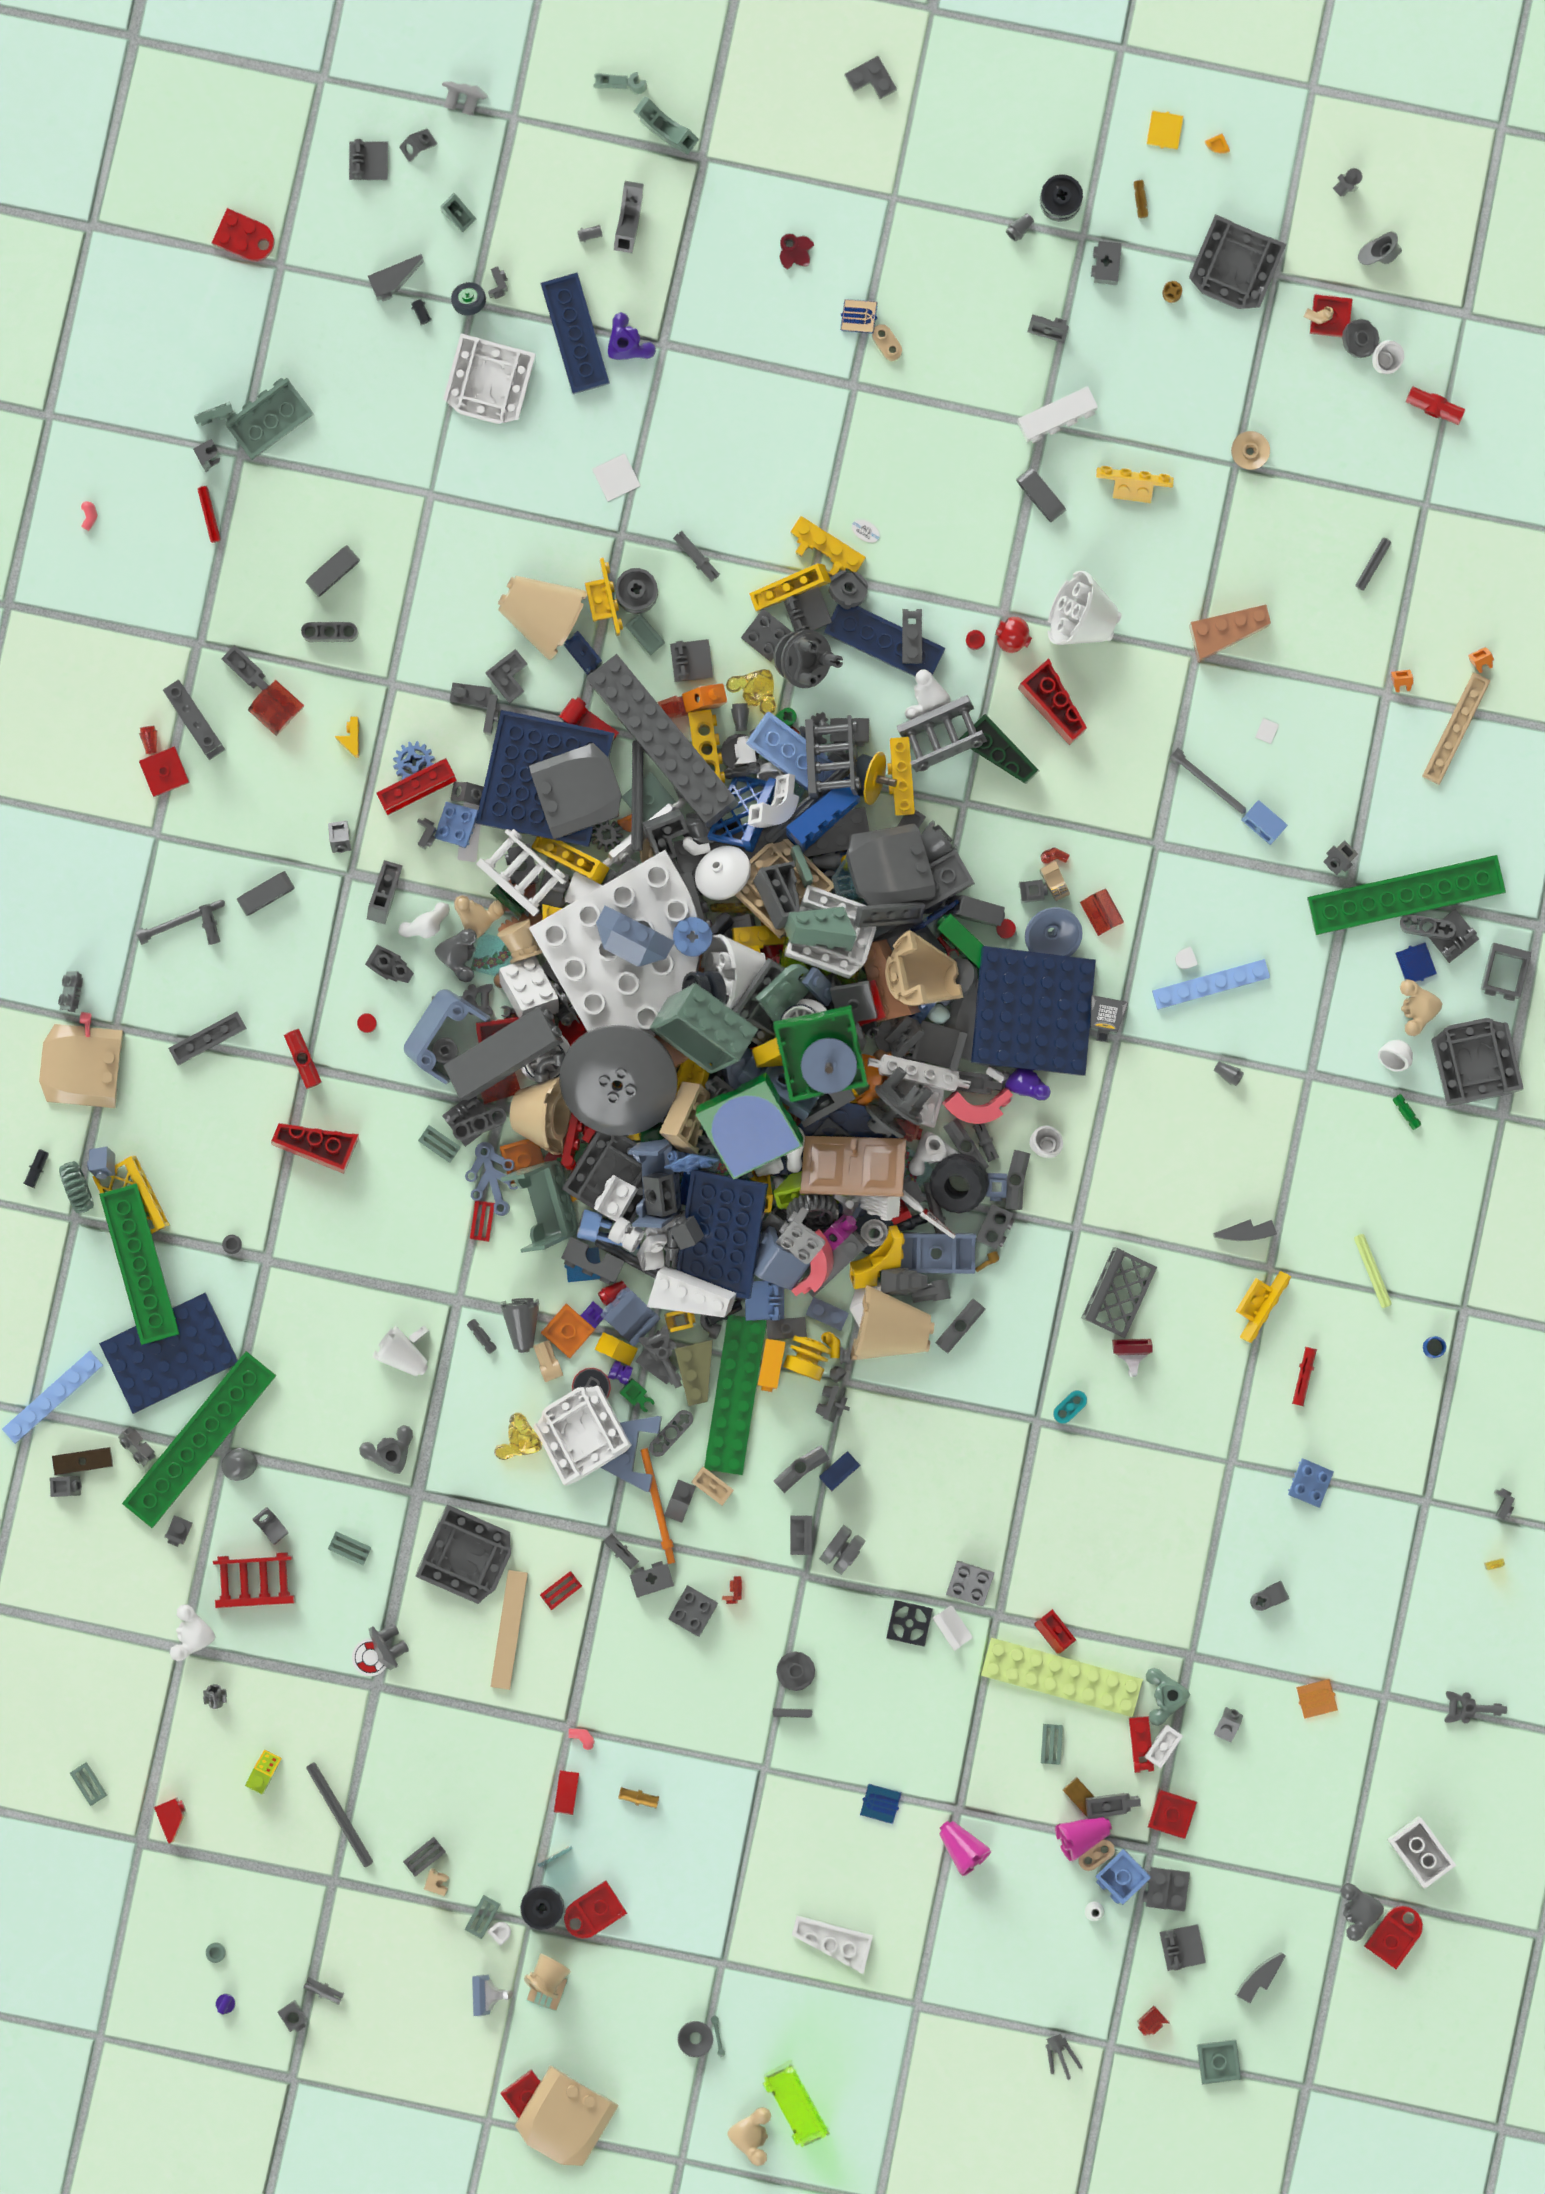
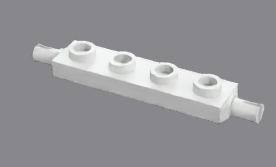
M680 798L673 805L667 804L649 820L680 809L686 803ZM643 827V841H644V840L647 838V835H646L645 829H644V827ZM631 835L608 853V858L602 863L610 867L613 863L619 866L626 862L628 857L635 853L631 849Z
M886 1054L880 1060L870 1057L868 1059L867 1065L877 1067L879 1075L890 1077L897 1067H901L907 1073L902 1079L905 1081L952 1092L956 1091L957 1087L966 1089L970 1087V1081L959 1079L958 1071Z

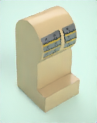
M1056 861L1039 870L1055 901L1070 895Z

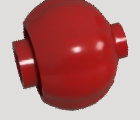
M1009 617L1006 622L1001 621L995 632V635L998 636V645L1008 653H1016L1023 647L1028 648L1032 637L1029 636L1028 624L1019 617Z

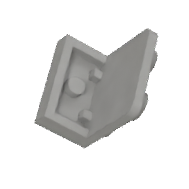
M802 1207L798 1213L794 1211L788 1219L789 1224L785 1222L779 1230L781 1235L776 1243L788 1250L803 1263L809 1264L825 1245V1240L802 1224L803 1219L809 1212Z

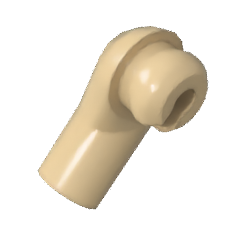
M1325 307L1324 310L1315 312L1308 308L1304 317L1317 324H1322L1333 317V309Z

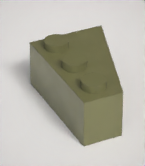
M713 1340L675 1349L688 1406L708 1402Z

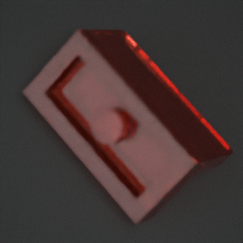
M1107 889L1096 892L1080 902L1098 936L1124 923Z

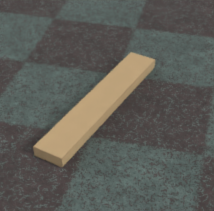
M1474 672L1472 673L1422 775L1423 778L1440 785L1491 680Z
M508 1570L490 1687L510 1690L528 1575L526 1572Z

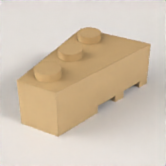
M682 1082L659 1132L680 1152L698 1154L699 1148H696L698 1137L702 1136L703 1130H700L701 1123L696 1116L697 1106L708 1101L711 1095L701 1084Z

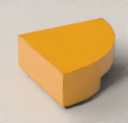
M1223 133L1204 142L1215 153L1224 154L1230 152Z

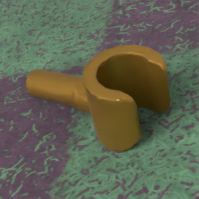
M998 1252L988 1253L989 1260L975 1268L976 1272L998 1262Z

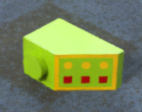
M264 1749L245 1786L260 1794H264L282 1758Z

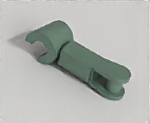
M634 72L629 78L627 75L594 74L596 81L593 87L597 89H627V86H629L635 94H642L647 89L646 80L635 84L639 80L638 72ZM603 79H608V83H603Z

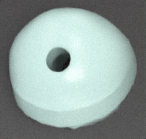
M935 1004L927 1017L934 1024L942 1025L950 1018V1012L942 1004Z

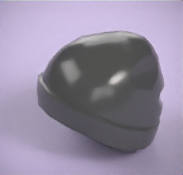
M245 1448L234 1449L223 1458L222 1471L230 1480H244L255 1472L257 1468L256 1456Z

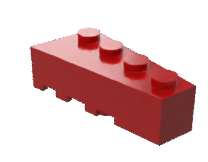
M1048 658L1020 683L1018 690L1060 736L1071 745L1085 732L1087 727Z

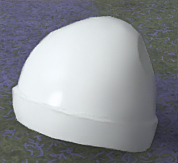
M1387 340L1380 343L1372 355V362L1376 371L1387 375L1397 371L1404 361V349L1395 341Z
M1393 1040L1381 1047L1378 1052V1059L1389 1070L1399 1072L1408 1069L1412 1065L1413 1052L1406 1042Z
M1051 1126L1038 1127L1030 1137L1031 1149L1041 1157H1056L1063 1149L1061 1134Z

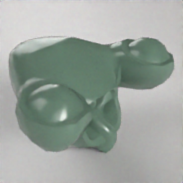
M1152 1668L1147 1671L1146 1680L1150 1684L1159 1685L1156 1687L1154 1698H1156L1157 1706H1160V1709H1154L1149 1713V1721L1153 1725L1159 1726L1171 1714L1183 1706L1191 1694L1184 1686L1166 1676L1160 1669Z

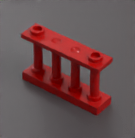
M445 758L376 792L388 816L456 782L457 779Z
M288 1552L276 1553V1557L229 1560V1556H217V1560L213 1561V1565L220 1564L221 1596H219L220 1600H215V1608L295 1603V1595H290V1592H288L286 1560H293V1556H288ZM267 1561H279L280 1592H278V1596L271 1597V1594L268 1593ZM259 1562L261 1593L256 1598H251V1594H249L247 1563ZM239 1563L241 1586L239 1599H231V1595H229L228 1564Z

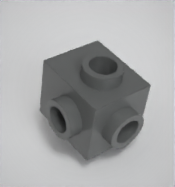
M1344 840L1337 848L1333 846L1326 853L1328 857L1323 862L1331 871L1338 875L1342 870L1346 872L1353 865L1351 861L1358 853Z

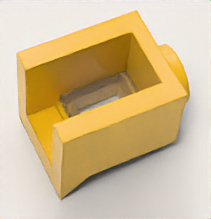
M674 1311L664 1314L669 1333L693 1328V1323H696L694 1313Z

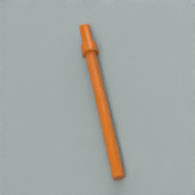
M648 1448L641 1449L646 1474L653 1475L650 1492L662 1538V1550H665L668 1564L676 1563L672 1547H674L673 1541L669 1537Z

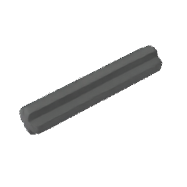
M1382 538L1355 584L1358 589L1365 590L1391 545L1389 539Z

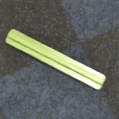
M1365 1235L1355 1236V1243L1382 1308H1386L1392 1305Z

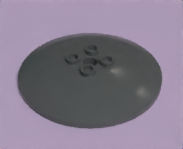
M609 1025L585 1033L569 1048L560 1069L561 1093L569 1110L580 1122L589 1128L608 1135H633L652 1128L669 1112L677 1092V1071L669 1052L656 1038L630 1026ZM615 1080H619L622 1082L623 1086L621 1088H615L612 1082Z

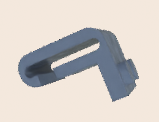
M768 1226L760 1235L754 1274L760 1279L792 1290L810 1263H803L788 1250L776 1243L778 1239L776 1229Z
M628 1287L622 1289L616 1296V1299L608 1304L601 1314L634 1347L638 1344L639 1338L644 1337L661 1319Z

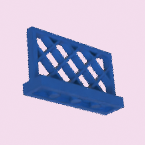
M746 776L733 778L728 789L734 797L738 796L740 800L738 802L739 805L733 810L743 806L746 811L735 815L734 811L731 810L732 818L725 821L721 818L712 825L707 836L708 840L741 846L745 848V851L753 852L763 828L748 825V822L741 825L739 819L749 815V809L746 804L753 800H756L757 804H772L776 779L769 778L766 781ZM738 781L744 782L747 785L739 790L736 789ZM757 786L764 787L762 791L756 794L753 791V788ZM750 790L752 796L743 800L740 794ZM736 821L739 827L729 831L727 825ZM723 827L726 830V833L722 835H715V832ZM740 831L743 832L741 840L732 837V835Z

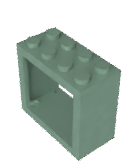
M696 983L668 997L649 1028L710 1074L739 1061L758 1030Z

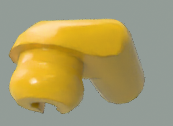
M832 1332L823 1333L821 1335L822 1342L827 1344L832 1350L830 1358H840V1340Z

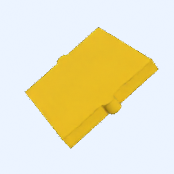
M1152 111L1146 144L1159 146L1161 149L1165 147L1178 150L1183 116L1170 114L1169 111L1166 113Z

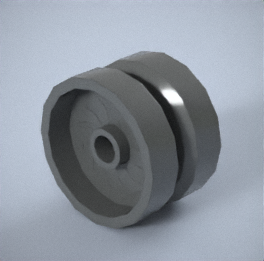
M631 568L623 572L617 579L615 585L616 599L620 607L626 612L643 614L655 605L658 597L657 582L654 576L647 570ZM634 589H639V594H635L633 592Z
M845 1525L840 1528L819 1558L828 1565L835 1557H838L833 1570L840 1575L844 1573L848 1566L852 1565L860 1553L859 1550L866 1542L865 1539L856 1535L848 1543L847 1540L852 1534V1530Z

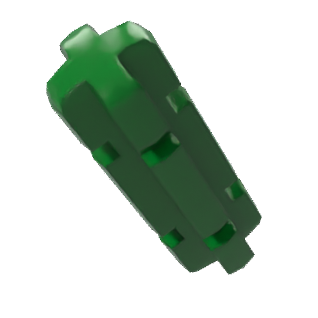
M1401 1094L1394 1097L1393 1102L1396 1106L1398 1105V1109L1405 1120L1409 1121V1126L1413 1130L1420 1127V1120L1415 1117L1416 1115L1409 1104L1405 1103V1098Z

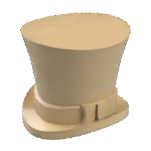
M530 919L508 926L497 934L511 952L513 959L509 961L510 964L543 953L529 929L531 927Z
M540 1953L534 1972L526 1975L524 1981L533 1990L550 1998H557L558 1994L555 1992L558 1985L571 1971L556 1960Z

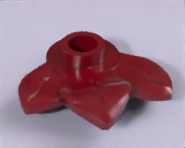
M785 234L780 240L782 251L779 258L782 266L787 270L794 263L799 266H809L810 256L807 250L814 247L813 241L807 236L797 237L794 234ZM792 241L793 246L788 247L786 242Z

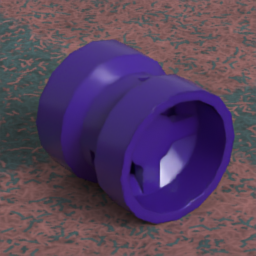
M615 1360L607 1378L617 1379L621 1384L626 1385L633 1367L624 1366L621 1362Z

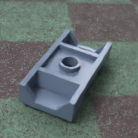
M752 1055L737 1080L741 1083H746L767 1072L780 1095L781 1102L790 1107L788 1112L805 1121L819 1096L790 1102L787 1085L780 1083L778 1078L785 1079L784 1067L757 1068L754 1056Z
M900 1232L904 1235V1244H902L904 1258L901 1259V1268H909L908 1270H915L917 1273L975 1274V1233H956V1237L953 1239L946 1233ZM939 1248L942 1251L941 1257L933 1258L930 1254L931 1250Z

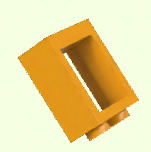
M766 1339L758 1386H761L763 1391L773 1392V1389H777L785 1342Z

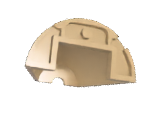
M521 576L511 577L507 584L509 588L506 595L502 594L498 601V605H500L498 610L547 659L551 660L558 653L557 647L564 644L575 625L584 605L581 601L586 599L587 592L581 589Z
M910 930L895 942L892 955L887 958L885 974L887 986L896 1000L906 1005L918 1006L963 998L961 985L955 982L959 975L955 960Z
M866 1286L862 1301L863 1314L857 1339L853 1340L850 1359L861 1360L921 1353L924 1351L929 1352V1334H933L935 1323L931 1322V1315L871 1286Z

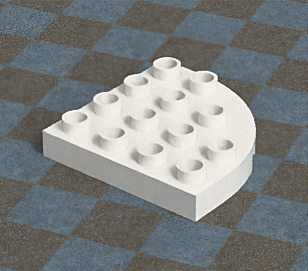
M666 850L529 928L588 1032L603 1026L624 1025L640 1029L654 1037L657 1034L649 1028L667 998L682 991L683 979L687 973L698 971L700 957H690L678 951L675 944H673L666 959L638 967L605 950L596 925L606 905L673 940L674 929L680 921L688 917L698 918L688 888ZM691 931L687 938L693 943L695 939H698V935H695V931Z

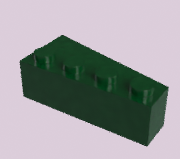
M986 714L974 724L976 732L982 730L987 742H984L980 747L971 748V750L1025 784L1040 772ZM968 730L959 738V740L970 736Z

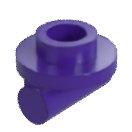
M222 1994L216 2000L217 2012L222 2015L232 2012L235 2008V1999L230 1994Z

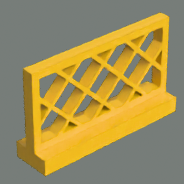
M130 1156L115 1165V1175L109 1176L112 1177L109 1188L102 1186L100 1180L92 1176L100 1194L104 1193L105 1190H113L112 1187L115 1179L124 1181L123 1187L127 1186L128 1183H137L145 1206V1212L149 1214L147 1219L152 1220L155 1227L151 1229V1233L153 1234L170 1226L137 1156ZM124 1165L128 1171L126 1179L116 1176L118 1168Z

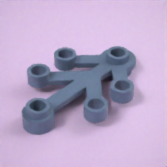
M482 1142L475 1149L477 1157L471 1170L465 1174L467 1181H476L478 1178L477 1173L484 1163L486 1171L477 1188L472 1190L471 1198L475 1201L481 1200L489 1182L495 1200L494 1212L499 1216H505L510 1211V1205L503 1200L497 1179L501 1181V1177L506 1176V1174L495 1169L492 1160L501 1164L506 1171L513 1170L515 1163L511 1159H505L496 1154L494 1147L490 1143ZM483 1148H486L488 1150V1153L485 1156L481 1153V1150ZM507 1161H510L512 1163V1166L509 1169H507L505 1166V1163ZM471 1172L475 1175L473 1180H470L468 1178V1175ZM512 1180L503 1181L504 1183H506V1184L508 1185V1187H509L510 1189H513V1190L518 1189L517 1186H516V1187H512V1186H511V1181H512ZM476 1191L480 1193V1197L478 1199L474 1197V1193ZM500 1204L504 1206V1210L502 1212L498 1211V1206Z

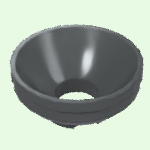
M700 2021L686 2023L678 2033L679 2048L690 2057L705 2055L713 2045L711 2029ZM693 2032H698L702 2037L698 2044H693L690 2041V2035Z

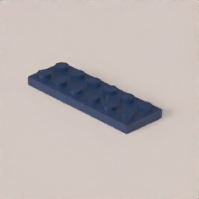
M578 272L541 282V288L572 395L610 384Z
M837 604L831 617L833 623L828 624L824 631V634L913 677H916L920 670H927L933 675L946 649L922 637V664H902V627L859 606L844 609L841 605Z

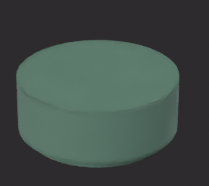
M216 1942L207 1947L205 1954L210 1962L218 1963L224 1959L226 1950L222 1944Z

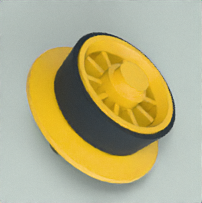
M877 752L874 757L861 754L856 760L857 777H860L861 788H858V795L864 796L867 805L875 803L883 784L896 787L897 779L885 777L886 757L883 752Z

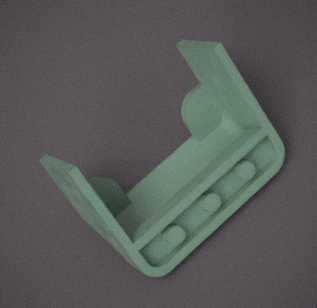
M548 1161L522 1168L501 1177V1182L514 1180L518 1188H528L537 1224L530 1230L532 1244L521 1248V1253L545 1250L577 1234L578 1222L571 1197L561 1189L566 1179L559 1161Z

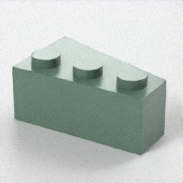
M844 906L789 913L784 927L790 943L808 946L820 944L827 945V948L833 949L835 946L845 948V951H852L857 937Z

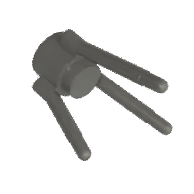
M1059 2034L1046 2039L1048 2044L1045 2046L1048 2052L1050 2073L1054 2074L1053 2051V2053H1058L1066 2077L1070 2080L1071 2076L1062 2051L1065 2050L1064 2046L1079 2069H1082V2065L1070 2048L1066 2037L1062 2038V2035Z

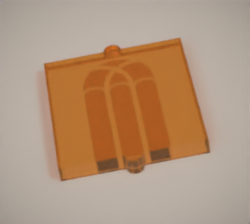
M1330 1679L1296 1687L1299 1697L1298 1704L1301 1705L1304 1719L1338 1710L1334 1698L1336 1694L1332 1690Z

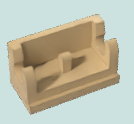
M431 1868L424 1890L445 1896L448 1888L442 1884L447 1882L449 1877Z

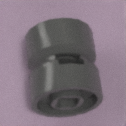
M449 1038L437 1040L432 1048L437 1062L443 1065L456 1058L459 1054L457 1045Z

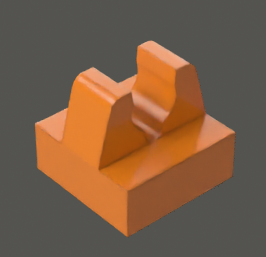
M1486 647L1468 655L1470 662L1479 673L1483 672L1482 666L1485 664L1490 669L1493 667V655Z
M1411 670L1391 672V679L1397 693L1400 692L1399 688L1403 685H1406L1407 692L1411 691L1412 684H1414Z

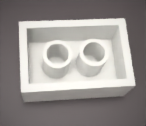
M535 956L499 968L500 984L519 1018L538 1006L549 1009L552 1014L559 1013L558 996Z
M1419 1816L1387 1839L1424 1889L1456 1866L1432 1831Z

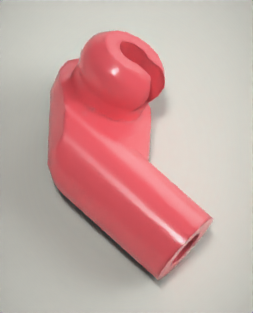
M85 501L82 503L81 509L84 510L86 519L81 527L90 531L98 515L95 505L92 502Z

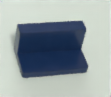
M847 1451L823 1472L819 1478L832 1492L861 1465Z

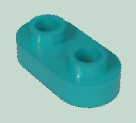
M1079 1390L1071 1392L1055 1407L1053 1411L1054 1419L1061 1424L1068 1423L1087 1404L1085 1393ZM1074 1397H1079L1081 1402L1075 1404L1073 1401ZM1065 1410L1067 1413L1066 1417H1060L1059 1412Z

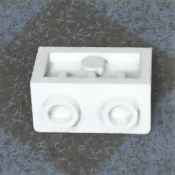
M920 1084L919 1088L922 1089L924 1085ZM927 1086L934 1094L926 1101L920 1112L922 1116L921 1125L935 1128L945 1090Z
M613 1175L607 1180L602 1195L596 1199L594 1209L606 1217L617 1221L625 1214L638 1189Z

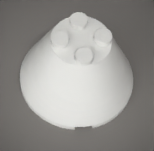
M1085 571L1073 573L1075 577L1070 581L1066 580L1053 601L1048 617V622L1051 623V631H1047L1049 640L1057 645L1110 641L1113 638L1115 626L1121 620L1122 614L1118 612L1116 605L1089 573Z
M712 935L710 947L702 954L701 968H704V972L718 971L723 976L727 991L725 1005L732 1009L737 1005L766 962L765 954L759 953L723 935Z

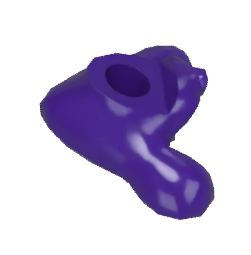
M622 312L615 314L612 319V331L608 343V357L614 360L649 359L653 357L656 353L655 345L651 342L639 345L640 336L638 330L627 326L629 324L627 314Z
M1017 1068L1006 1080L1005 1087L1020 1096H1028L1036 1100H1046L1050 1097L1051 1090L1049 1086L1045 1085L1033 1070Z

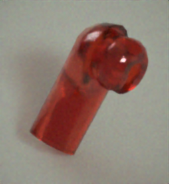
M1053 847L1041 854V861L1044 864H1048L1058 859L1066 863L1070 854Z

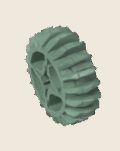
M73 1161L60 1166L61 1181L74 1211L79 1214L92 1209L94 1206L93 1198L79 1164Z

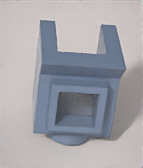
M987 1173L989 1187L986 1197H990V1201L1001 1202L1002 1198H1006L1007 1174Z

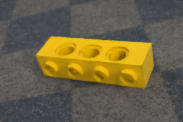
M711 709L689 712L688 717L693 747L708 765L715 767V774L725 783L724 771L720 772L719 764H723L721 752L717 753L716 745H720L719 734L714 733V726H717L716 714L712 715ZM702 727H707L710 733L702 736L699 730ZM710 746L713 751L711 754L705 755L701 751L702 748Z

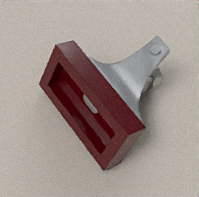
M1151 1339L1112 1340V1349L1114 1354L1118 1355L1119 1358H1122L1128 1364V1375L1136 1377L1140 1361L1153 1352V1344Z

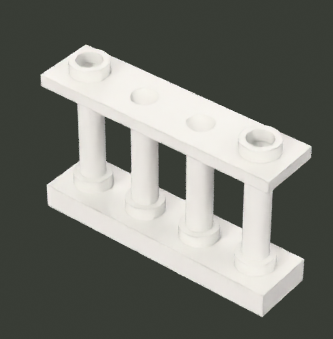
M506 829L505 833L509 838L490 859L484 860L481 858L476 865L530 914L536 917L541 911L538 908V903L558 881L561 884L567 882L563 879L565 875L558 868L553 870L520 840L522 836L516 830L510 831ZM516 842L524 850L504 872L499 873L494 869L496 867L495 864ZM529 855L532 856L538 864L519 885L513 886L509 882L510 876ZM545 868L553 876L533 898L527 899L523 895L525 893L524 890Z

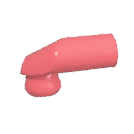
M569 1728L568 1738L580 1739L583 1743V1748L586 1750L593 1748L594 1738L586 1729Z

